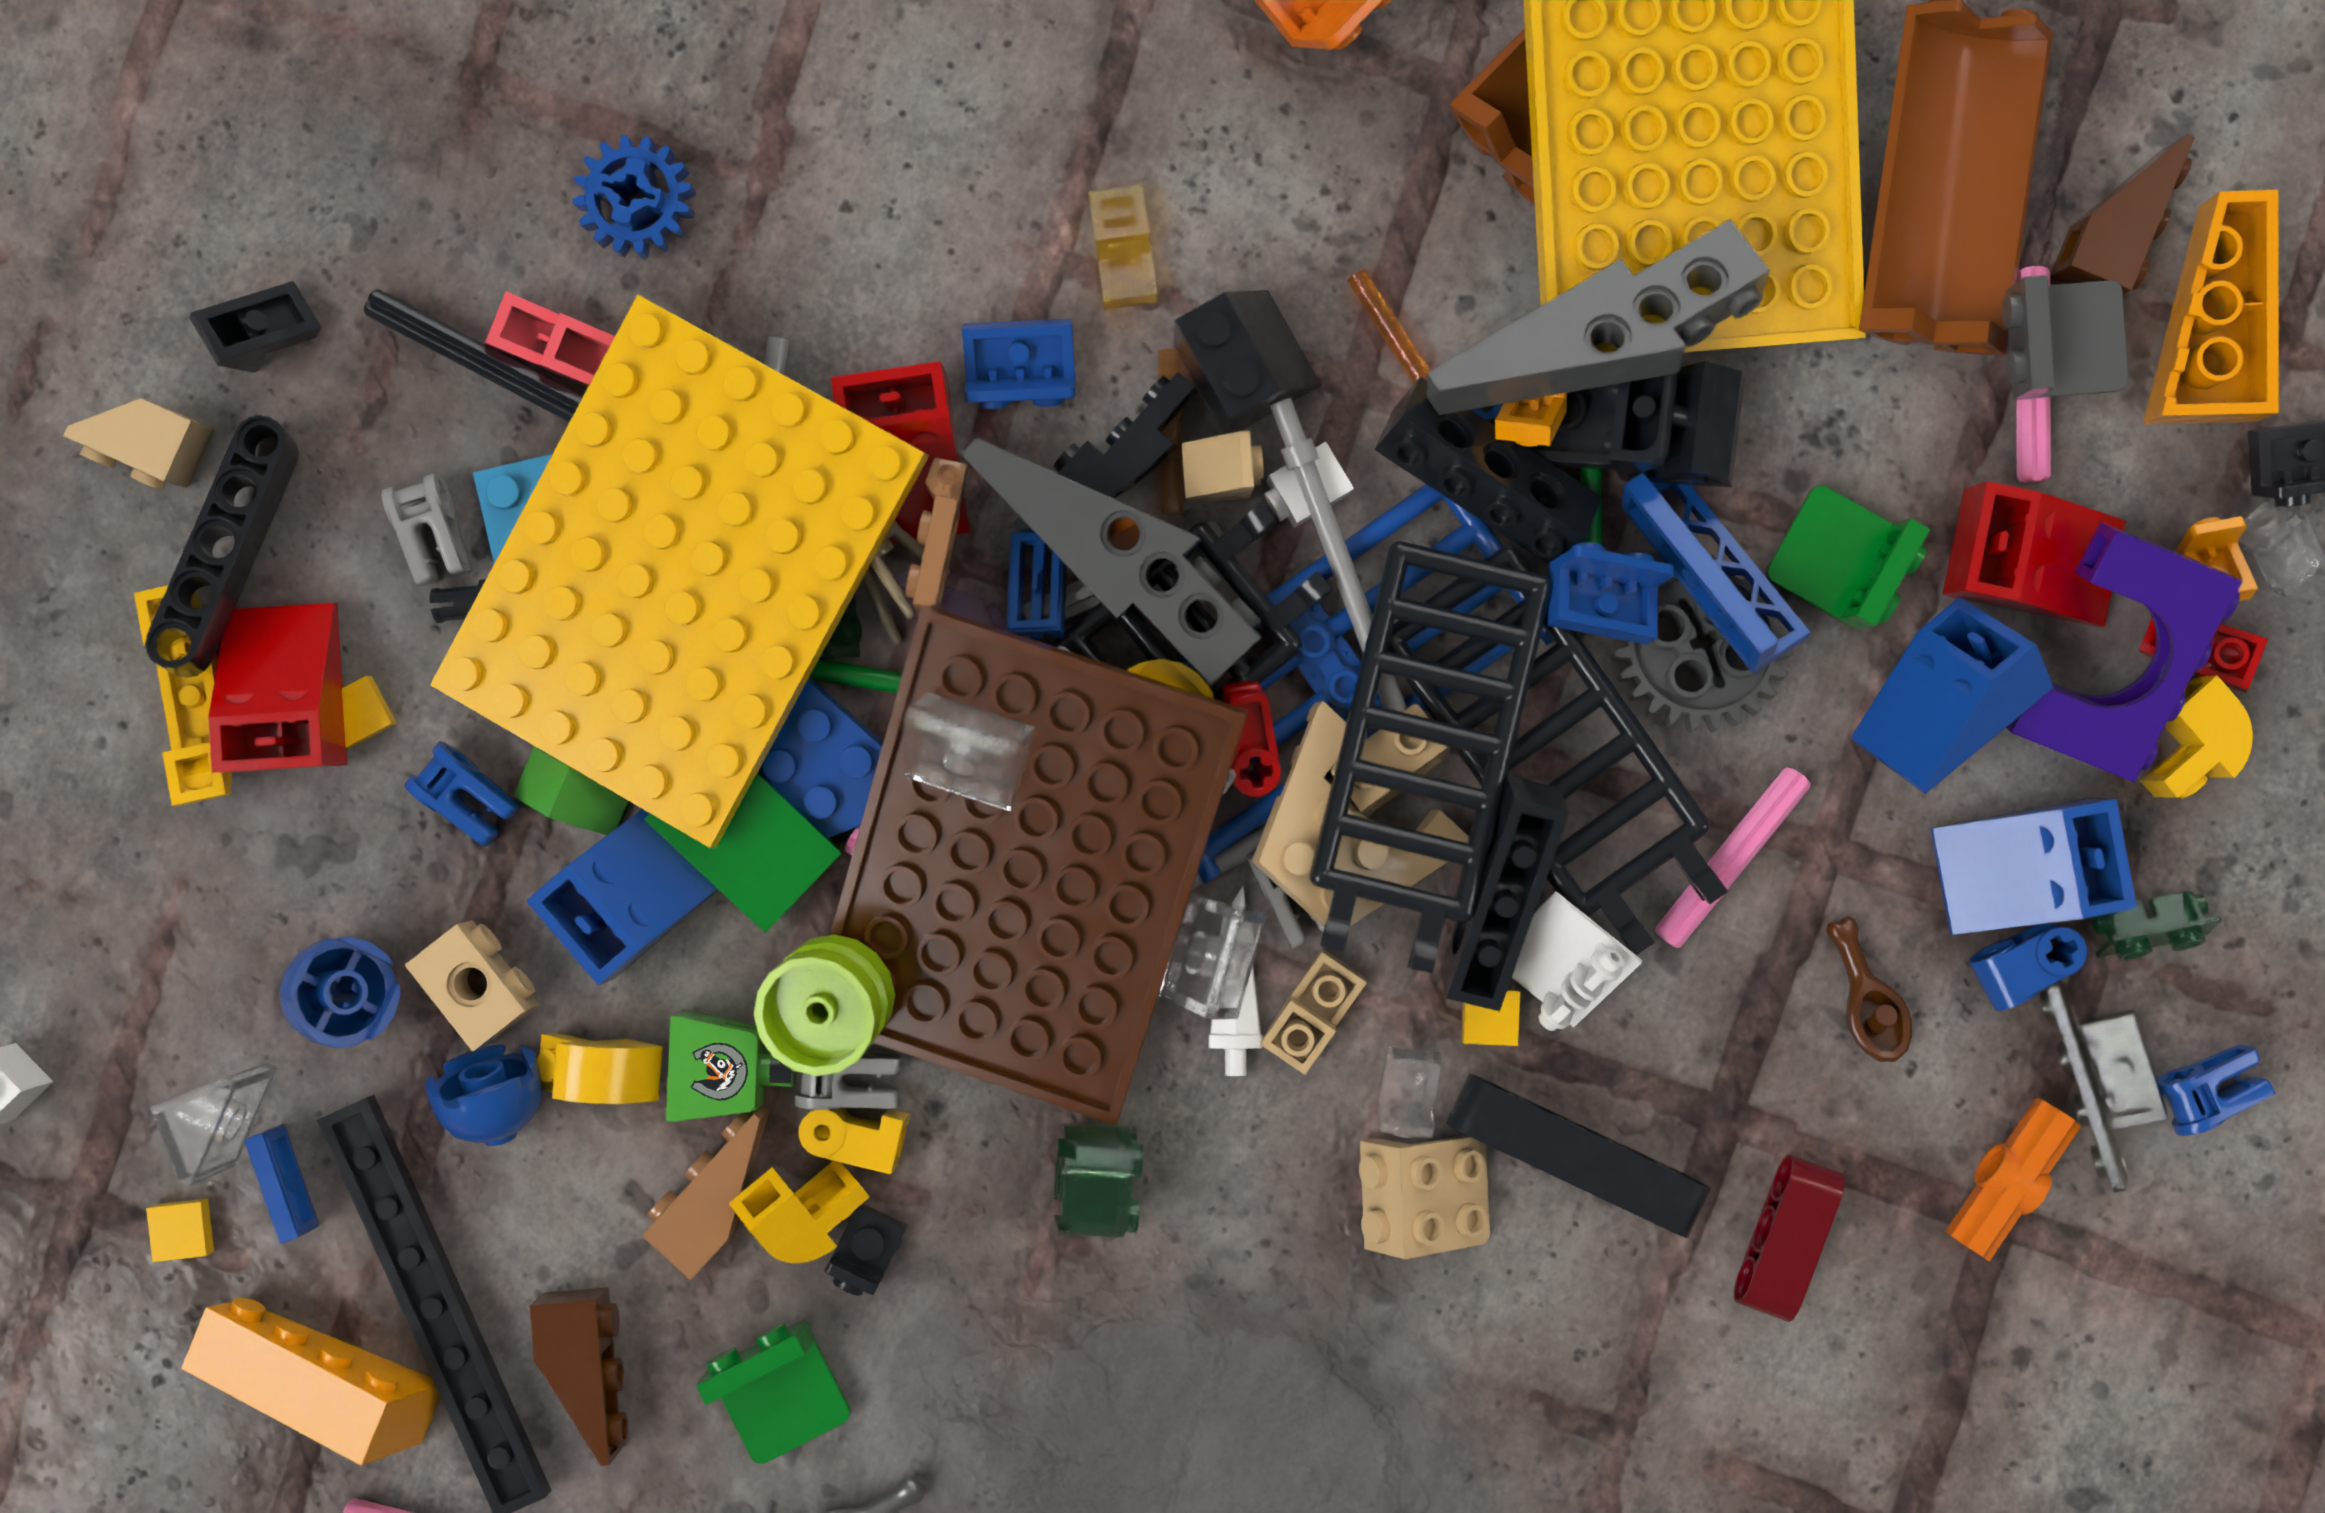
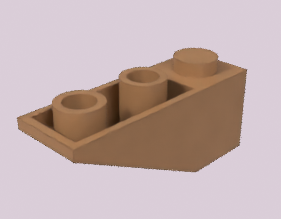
M764 1105L752 1116L747 1112L740 1113L721 1133L728 1141L715 1156L706 1150L684 1173L691 1181L690 1184L678 1197L669 1190L647 1214L654 1223L642 1236L689 1280L700 1271L739 1227L740 1218L728 1203L750 1185L769 1110Z

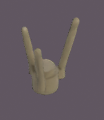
M894 520L870 566H872L905 617L913 619L916 615L915 610L881 558L895 548L889 540L891 537L896 539L921 561L925 547L918 544ZM868 568L862 582L892 642L900 644L902 636Z

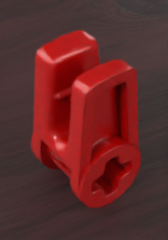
M1239 681L1227 684L1222 688V702L1249 710L1231 769L1236 773L1233 783L1241 793L1259 797L1272 791L1278 784L1281 775L1269 699L1265 692H1262V688L1257 681ZM1258 757L1259 760L1254 762V770L1245 772L1244 769L1248 768L1250 764L1249 759Z

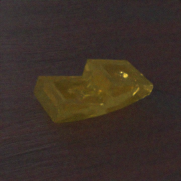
M1142 184L1088 191L1104 309L1158 302Z

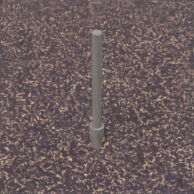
M1291 398L1270 405L1286 447L1281 449V453L1288 471L1291 469L1295 471L1361 650L1364 653L1373 616L1315 464V460L1319 459L1312 438L1306 439ZM1382 673L1377 692L1383 707L1404 712L1407 707L1396 677Z

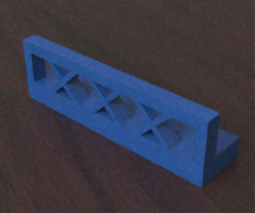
M1644 473L1624 485L1621 509L1664 563L1674 566L1676 578L1753 674L1809 638L1811 633L1691 485L1650 482ZM1671 488L1685 503L1683 518L1678 517L1661 494ZM1691 512L1698 519V521L1690 520ZM1691 532L1711 535L1719 545L1716 559H1712ZM1724 553L1732 562L1723 561ZM1725 573L1745 577L1752 586L1750 601H1746ZM1758 594L1765 603L1757 602ZM1759 615L1778 618L1789 633L1778 640Z

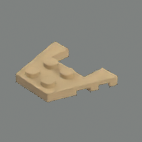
M1324 701L1315 702L1310 708L1306 719L1309 723L1301 744L1295 747L1289 763L1291 770L1281 796H1277L1252 863L1325 927L1334 891L1314 886L1310 881L1309 875L1331 784L1324 777L1338 759L1346 722ZM1350 803L1347 814L1366 818ZM1431 810L1416 829V831L1468 843L1469 836L1441 810ZM1342 835L1334 868L1411 887L1448 861ZM1357 897L1350 926L1384 903Z

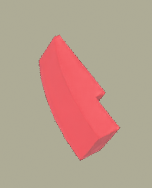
M506 291L485 345L589 387L615 336L565 314L555 313Z

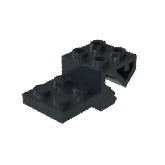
M1702 361L1683 366L1675 374L1567 392V412L1551 445H1537L1528 448L1556 467L1615 470L1620 479L1630 481L1644 473L1650 482L1732 487L1745 379L1740 370Z

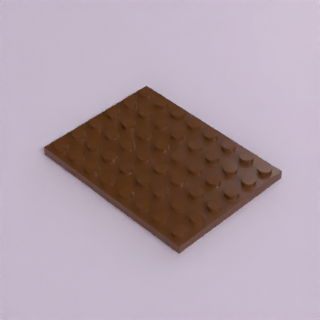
M926 605L923 606L917 619L830 935L835 934L857 939L875 951L891 974L895 991L892 1017L873 1043L1116 1126L1127 1097L1249 710Z

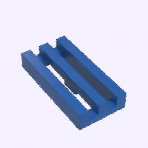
M1035 531L1011 532L1006 631L1020 636L1030 635L1031 639H1042L1043 634H1051L1053 638H1064L1067 565L1052 550L1049 619L1043 620L1047 544ZM1025 545H1034L1030 620H1022Z
M280 1125L244 1139L279 1243L282 1244L299 1238L317 1228L319 1221L286 1127Z

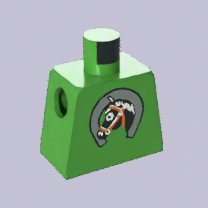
M682 1010L670 1016L666 1121L676 1122L756 1111L764 1103L765 1086L794 1087L796 1071L791 1070L775 1059L771 1053H766L767 1048L759 1038L756 1025Z

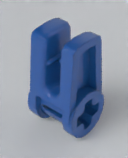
M439 741L432 749L434 757L418 776L411 775L404 786L418 801L433 811L440 813L480 845L490 846L498 836L499 831L482 816L483 813L481 811H475L463 801L461 797L462 789L487 806V812L493 811L504 819L512 818L522 805L479 771L477 766L463 753L451 745Z
M2247 1045L2233 1046L2190 1066L2169 1071L2154 1081L2158 1094L2166 1096L2175 1116L2171 1124L2177 1135H2195L2211 1130L2221 1125L2225 1119L2276 1094L2272 1084L2267 1079L2260 1077H2247L2243 1080L2235 1079L2233 1081L2234 1084L2217 1090L2221 1082L2234 1076L2240 1077L2242 1072L2259 1064L2260 1057L2255 1047Z

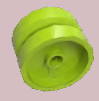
M835 934L811 938L786 956L783 962L778 964L768 974L757 991L754 1018L759 1038L775 1059L793 1071L814 1076L840 1073L859 1061L892 1017L895 991L891 974L878 954L857 939Z

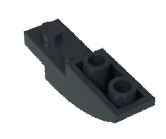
M1179 372L1171 380L1163 375L1144 395L1142 400L1148 406L1134 421L1125 417L1108 435L1105 441L1111 447L1105 454L1089 441H1086L1081 447L1073 443L1056 460L1053 468L1058 472L1057 474L1116 499L1153 472L1177 448L1176 445L1162 434V431L1198 391ZM1020 516L1015 520L1014 524L1020 530L1034 531Z

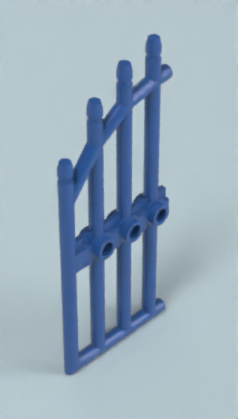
M1427 484L1345 540L1353 562L1441 499H1444L1461 523V526L1430 548L1460 554L1475 543L1486 559L1502 548L1503 545L1488 524ZM1326 554L1266 595L1273 605H1278L1317 571L1325 581L1332 577L1333 572ZM1408 565L1401 594L1434 571ZM1381 582L1364 593L1372 614ZM1487 584L1452 610L1469 614L1504 588ZM1508 590L1517 604L1525 599L1520 592ZM1318 603L1294 621L1290 626L1302 640L1301 650L1260 683L1262 691H1264L1297 667L1316 693L1273 723L1277 747L1307 727L1309 722L1306 719L1310 708L1315 702L1324 701L1347 723L1361 662L1342 636L1353 628L1346 607L1329 618L1320 603ZM1259 623V624L1255 627V629L1259 628V627L1262 626V625ZM1543 625L1540 638L1548 646L1555 640ZM1427 627L1408 640L1407 643L1412 651L1415 652L1442 633L1443 630ZM1498 644L1463 670L1480 673L1514 648ZM1183 655L1176 659L1178 662H1183L1199 672ZM1439 687L1444 696L1454 691ZM1377 692L1374 705L1383 707ZM1415 692L1404 698L1407 709L1417 704L1423 711L1427 710ZM1368 727L1366 739L1380 729ZM1250 758L1249 767L1253 765L1254 762L1258 761L1259 758ZM1330 770L1325 775V780L1332 776ZM1286 781L1210 834L1198 870L1203 884L1211 881L1221 873L1214 857L1268 820L1277 796H1281Z

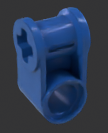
M2052 923L2031 925L2029 928L2004 941L1997 942L1978 951L1969 958L1968 962L1995 1011H2002L2028 1001L2038 994L2039 991L2076 973L2086 961L2087 946L2082 936L2071 928L2059 927ZM2050 940H2058L2059 945L2052 948ZM2053 949L2055 958H2047L2046 954Z

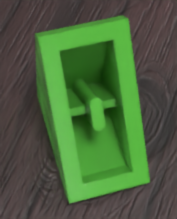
M533 746L513 795L550 819L604 835H608L621 825L630 801Z

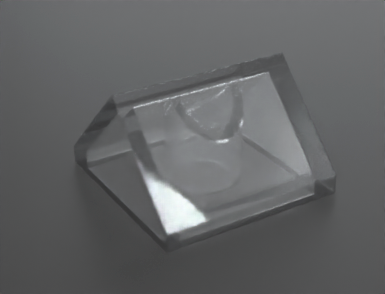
M928 692L908 707L904 716V776L1011 811L1036 727Z
M1191 892L1159 995L1205 1018L1214 1020L1238 1019L1267 913Z
M265 1063L221 1078L150 1107L179 1182L191 1186L236 1166L245 1145L244 1139L248 1138L276 1073L277 1066Z

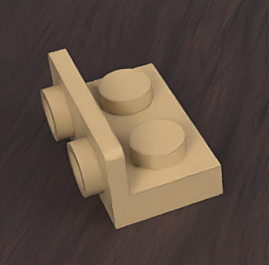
M1417 704L1410 706L1404 711V713L1428 718ZM1378 730L1365 740L1361 759L1426 775L1450 757V747ZM1337 762L1330 769L1332 776H1334ZM1355 781L1350 803L1368 818L1402 792Z

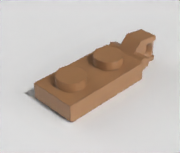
M934 458L925 481L926 489L935 501L932 512H922L917 543L925 545L921 566L911 565L906 585V597L914 598L913 606L918 616L920 609L925 605L937 609L941 608L968 473V467L965 463Z

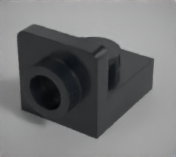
M861 1204L854 1210L824 1272L834 1277L833 1284L847 1293L861 1296L863 1292L874 1295L908 1225L874 1208Z

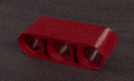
M1791 1154L1782 1160L1774 1176L1734 1286V1300L1736 1303L1786 1322H1791L1796 1317L1804 1301L1843 1196L1845 1181L1842 1173Z

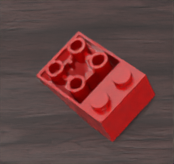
M941 361L830 377L835 404L929 455L895 518L899 526L917 541L922 512L933 511L935 500L926 489L925 481L934 458L960 463L948 378ZM963 492L956 535L971 533L965 492ZM893 537L889 538L893 545L901 544Z
M1989 481L1965 488L1963 490L1942 595L1954 598L1961 597L1973 602L2101 628L2105 627L2112 591L2090 583L2075 573V570L2100 522L2124 531L2126 520L2043 492Z
M338 603L234 609L221 640L208 716L212 773L348 766L342 698L343 683Z

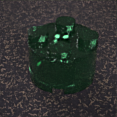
M1062 1123L1060 1130L1064 1139L1058 1138L1054 1173V1199L1062 1201L1061 1215H1054L1055 1234L1063 1236L1124 1238L1126 1233H1137L1139 1226V1200L1133 1199L1132 1178H1141L1143 1171V1145L1137 1144V1134L1131 1133L1128 1126Z

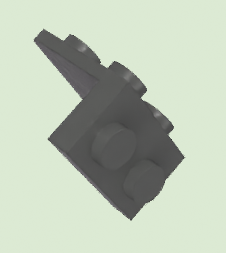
M2048 275L2030 276L2022 278L2005 291L2006 295L2002 303V318L2005 328H2008L2009 337L2006 375L2008 382L2012 384L2013 400L2118 392L2127 386L2129 378L2123 290L2118 282L2109 280L2048 285Z

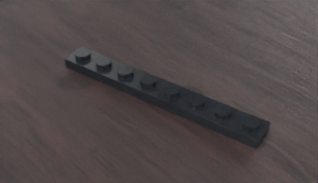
M375 1095L318 1119L317 1122L492 1512L512 1513L546 1498L552 1490Z

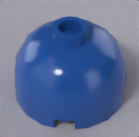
M354 937L324 939L297 953L286 967L279 988L281 1011L291 1028L308 1041L332 1048L352 1047L353 1045L361 1044L367 1039L375 1038L385 1030L396 1014L401 995L400 984L395 982L394 972L390 967L393 963L389 956L372 942Z
M504 1044L491 1045L474 1052L469 1051L444 1063L442 1066L445 1075L435 1082L431 1074L426 1080L425 1087L431 1109L438 1123L455 1138L468 1142L498 1146L514 1139L517 1132L524 1128L537 1113L543 1096L537 1057L532 1049L528 1046L519 1045L521 1054L503 1055L505 1052Z

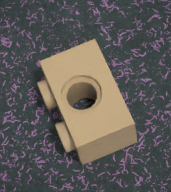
M473 920L456 924L405 964V967L472 1052L490 1045L539 1006V1003L532 996L535 988L530 979L519 968H510L498 952L502 947L497 937L485 925L479 924L477 926ZM472 968L479 969L487 979V988L482 996L472 992L468 986L467 978Z

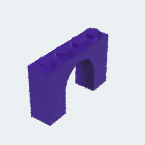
M2100 522L2075 573L2090 583L2140 602L2146 607L2156 629V646L2153 657L2146 670L2137 680L2127 687L2110 694L2085 695L2052 683L2054 688L2006 728L2015 735L2135 783L2140 771L2146 770L2153 763L2159 748L2157 740L2167 721L2174 720L2180 713L2185 702L2184 690L2194 671H2200L2207 663L2213 647L2211 640L2221 621L2228 620L2236 610L2240 599L2238 590L2243 581L2222 570Z

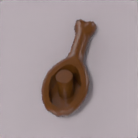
M1847 916L1839 922H1830L1826 928V933L1839 950L1850 983L1846 1007L1848 1029L1855 1042L1866 1054L1879 1062H1896L1908 1051L1912 1039V1020L1909 1009L1903 998L1893 988L1874 976L1869 969L1858 941L1859 928L1856 920Z

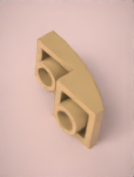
M1322 948L1262 1038L1260 1045L1306 1075L1335 1034L1337 1024L1366 985L1367 978Z

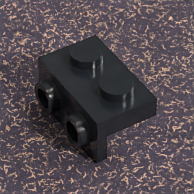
M2325 419L2248 431L2252 496L2274 498L2276 507H2290L2310 504L2311 494L2325 492Z

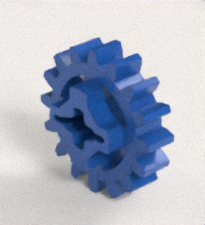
M621 135L620 149L613 150L603 141L600 143L603 157L599 161L589 156H585L583 159L591 170L589 176L578 175L574 177V182L585 190L584 195H579L572 199L575 207L580 211L588 212L579 220L581 226L588 232L597 230L593 240L603 248L610 245L613 241V251L624 258L631 246L634 247L636 253L642 259L648 258L649 245L654 243L663 252L668 251V242L665 237L672 233L677 237L683 238L685 232L678 224L680 217L685 219L694 218L695 214L684 203L685 199L696 196V191L690 183L681 182L690 174L688 169L682 162L672 164L676 155L666 145L656 153L655 143L647 136L643 137L638 148L635 147L633 141L627 135ZM656 169L664 174L669 194L656 188L655 185L658 178L655 174ZM640 188L648 198L643 197L642 200L638 198L633 199L629 205L621 196H635ZM601 200L606 201L608 205L613 207L611 219L614 221L613 226L607 222L603 215ZM659 218V220L655 222L653 225L644 229V226L650 224L651 222Z

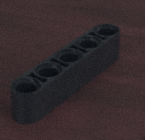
M262 415L249 417L241 422L236 429L147 633L145 647L150 659L176 676L185 678L198 676L206 671L211 664L297 464L299 451L296 442L279 422L271 417ZM268 437L278 438V445L274 452L268 456H256V447L260 441ZM248 486L256 487V497L250 504L243 507H235L234 499L239 490ZM234 536L235 544L232 551L224 557L214 558L212 552L215 543L222 537ZM204 586H212L213 595L210 602L203 608L192 609L191 598L195 591ZM188 636L191 645L187 655L180 660L171 661L169 650L172 643L180 637Z
M1469 1073L1446 1122L1454 1129L1685 1238L1689 1237L1711 1190V1187L1685 1173Z

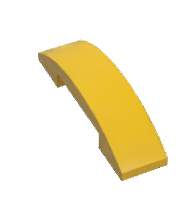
M168 585L134 593L143 646H145L147 633ZM196 591L191 598L192 609L202 608ZM188 636L180 637L172 643L169 650L171 661L180 660L187 655L191 645ZM215 653L206 671L198 676L189 678L176 676L156 664L171 750L162 752L171 805L175 807L223 797L231 793L232 772L212 773L208 716L218 663L217 653Z

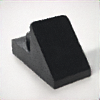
M294 281L191 312L189 316L217 366L252 373L260 370L267 353L316 338L321 329L320 324Z

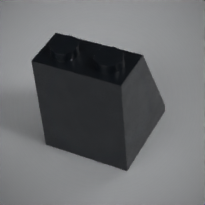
M1268 290L1223 292L1174 321V346L1223 434L1241 431L1272 414L1270 407L1272 404L1291 398L1293 402L1321 386Z

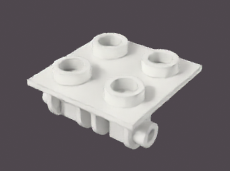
M1555 891L1534 913L1512 978L1543 1002L1539 1021L1547 1030L1555 1031L1556 1029H1565L1569 1024L1575 1027L1642 963V960Z

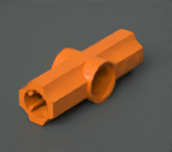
M2036 1097L2006 1142L1991 1148L1981 1159L1974 1174V1181L1977 1185L1945 1232L1990 1262L2019 1217L2032 1213L2045 1200L2052 1184V1177L2049 1173L2073 1140L2081 1125L2061 1110Z

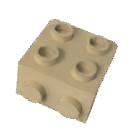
M1468 1135L1416 1144H1406L1380 1138L1360 1141L1361 1161L1359 1164V1176L1362 1181L1363 1216L1361 1228L1364 1235V1249L1401 1259H1410L1482 1245L1488 1241L1490 1223L1486 1144Z

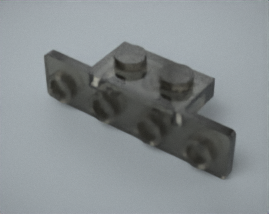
M2063 978L2046 987L2047 990L2040 991L2042 1007L2049 1023L2058 1022L2064 1040L2057 1043V1051L2065 1074H2075L2081 1092L2074 1094V1103L2079 1120L2083 1127L2092 1126L2098 1144L2091 1146V1154L2099 1178L2109 1177L2114 1193L2126 1191L2128 1173L2114 1129L2165 1120L2168 1117V1111L2135 1010L2132 1009L2078 1021Z

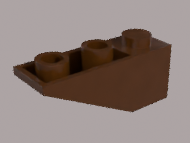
M2186 134L2163 148L2071 225L2050 277L2066 284L2113 280L2121 285L2123 294L2137 289L2150 267V260L2145 257L2152 240L2157 239L2161 235L2169 221L2171 209L2166 206L2173 189H2177L2182 184L2190 170L2192 159L2187 157L2195 137Z
M609 1287L543 1293L529 1305L534 1362L601 1466H608L622 1450V1446L627 1444L628 1440L627 1415L625 1412H619L618 1391L622 1390L624 1383V1368L622 1359L620 1357L615 1358L613 1344V1337H616L619 1332L618 1306L616 1303H610Z

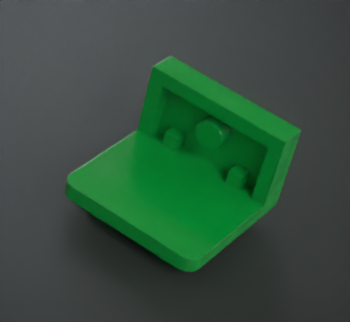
M1820 485L1812 488L1807 494L1767 566L1765 576L1772 584L1855 630L1875 627L1879 622L1883 624L1891 617L1900 601V595L1895 592L1905 574L1908 576L1913 574L1923 561L1927 547L1922 545L1930 528L1912 518L1892 524L1830 488Z
M806 1319L788 1328L785 1322L767 1329L755 1338L757 1344L739 1353L736 1347L720 1353L706 1363L708 1370L696 1385L705 1405L721 1398L751 1459L757 1464H765L845 1423L851 1414V1407Z

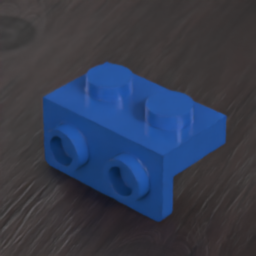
M1072 319L963 323L962 338L966 376L965 402H978V406L984 409L1004 408L1009 406L1011 401L1032 400L1036 406L1051 407L1063 404L1066 398L1075 397L1076 375Z
M1597 543L1575 544L1570 550L1549 563V579L1552 583V590L1548 603V626L1646 645L1658 638V586L1674 577V566L1654 561L1653 556L1646 553L1623 555L1605 551V547Z

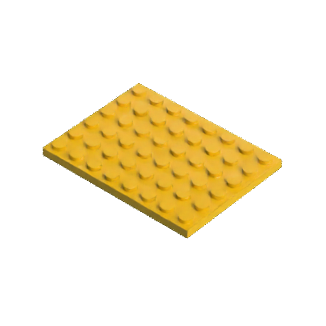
M1523 0L1540 306L1620 259L1635 276L1731 219L1770 269L1763 292V299L1747 315L1740 318H1734L1731 315L1716 324L1714 330L1704 340L1694 346H1686L1684 353L1866 338V333L1859 330L1864 299L1854 0ZM1704 287L1691 288L1694 293L1699 295L1713 294ZM1646 315L1642 317L1646 322L1651 324H1661L1666 322L1662 317L1657 315ZM1599 343L1593 346L1603 353H1612L1618 350L1609 343Z
M637 294L430 685L709 848L717 847L929 455Z

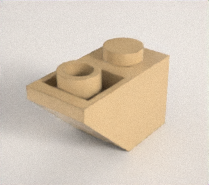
M140 398L68 425L63 436L83 445L80 455L111 468L114 467L116 460L133 467L130 474L131 478L156 489L163 490L166 482L188 487L214 429L169 408Z
M1238 431L1182 443L1181 456L1185 504L1250 500L1254 486L1261 485V479L1263 478L1261 445H1251L1250 431Z

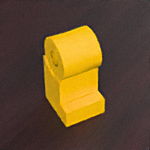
M844 1107L828 1110L813 1109L802 1119L798 1137L804 1149L817 1157L892 1174L899 1165L910 1113L889 1109L882 1115L881 1122L850 1115Z

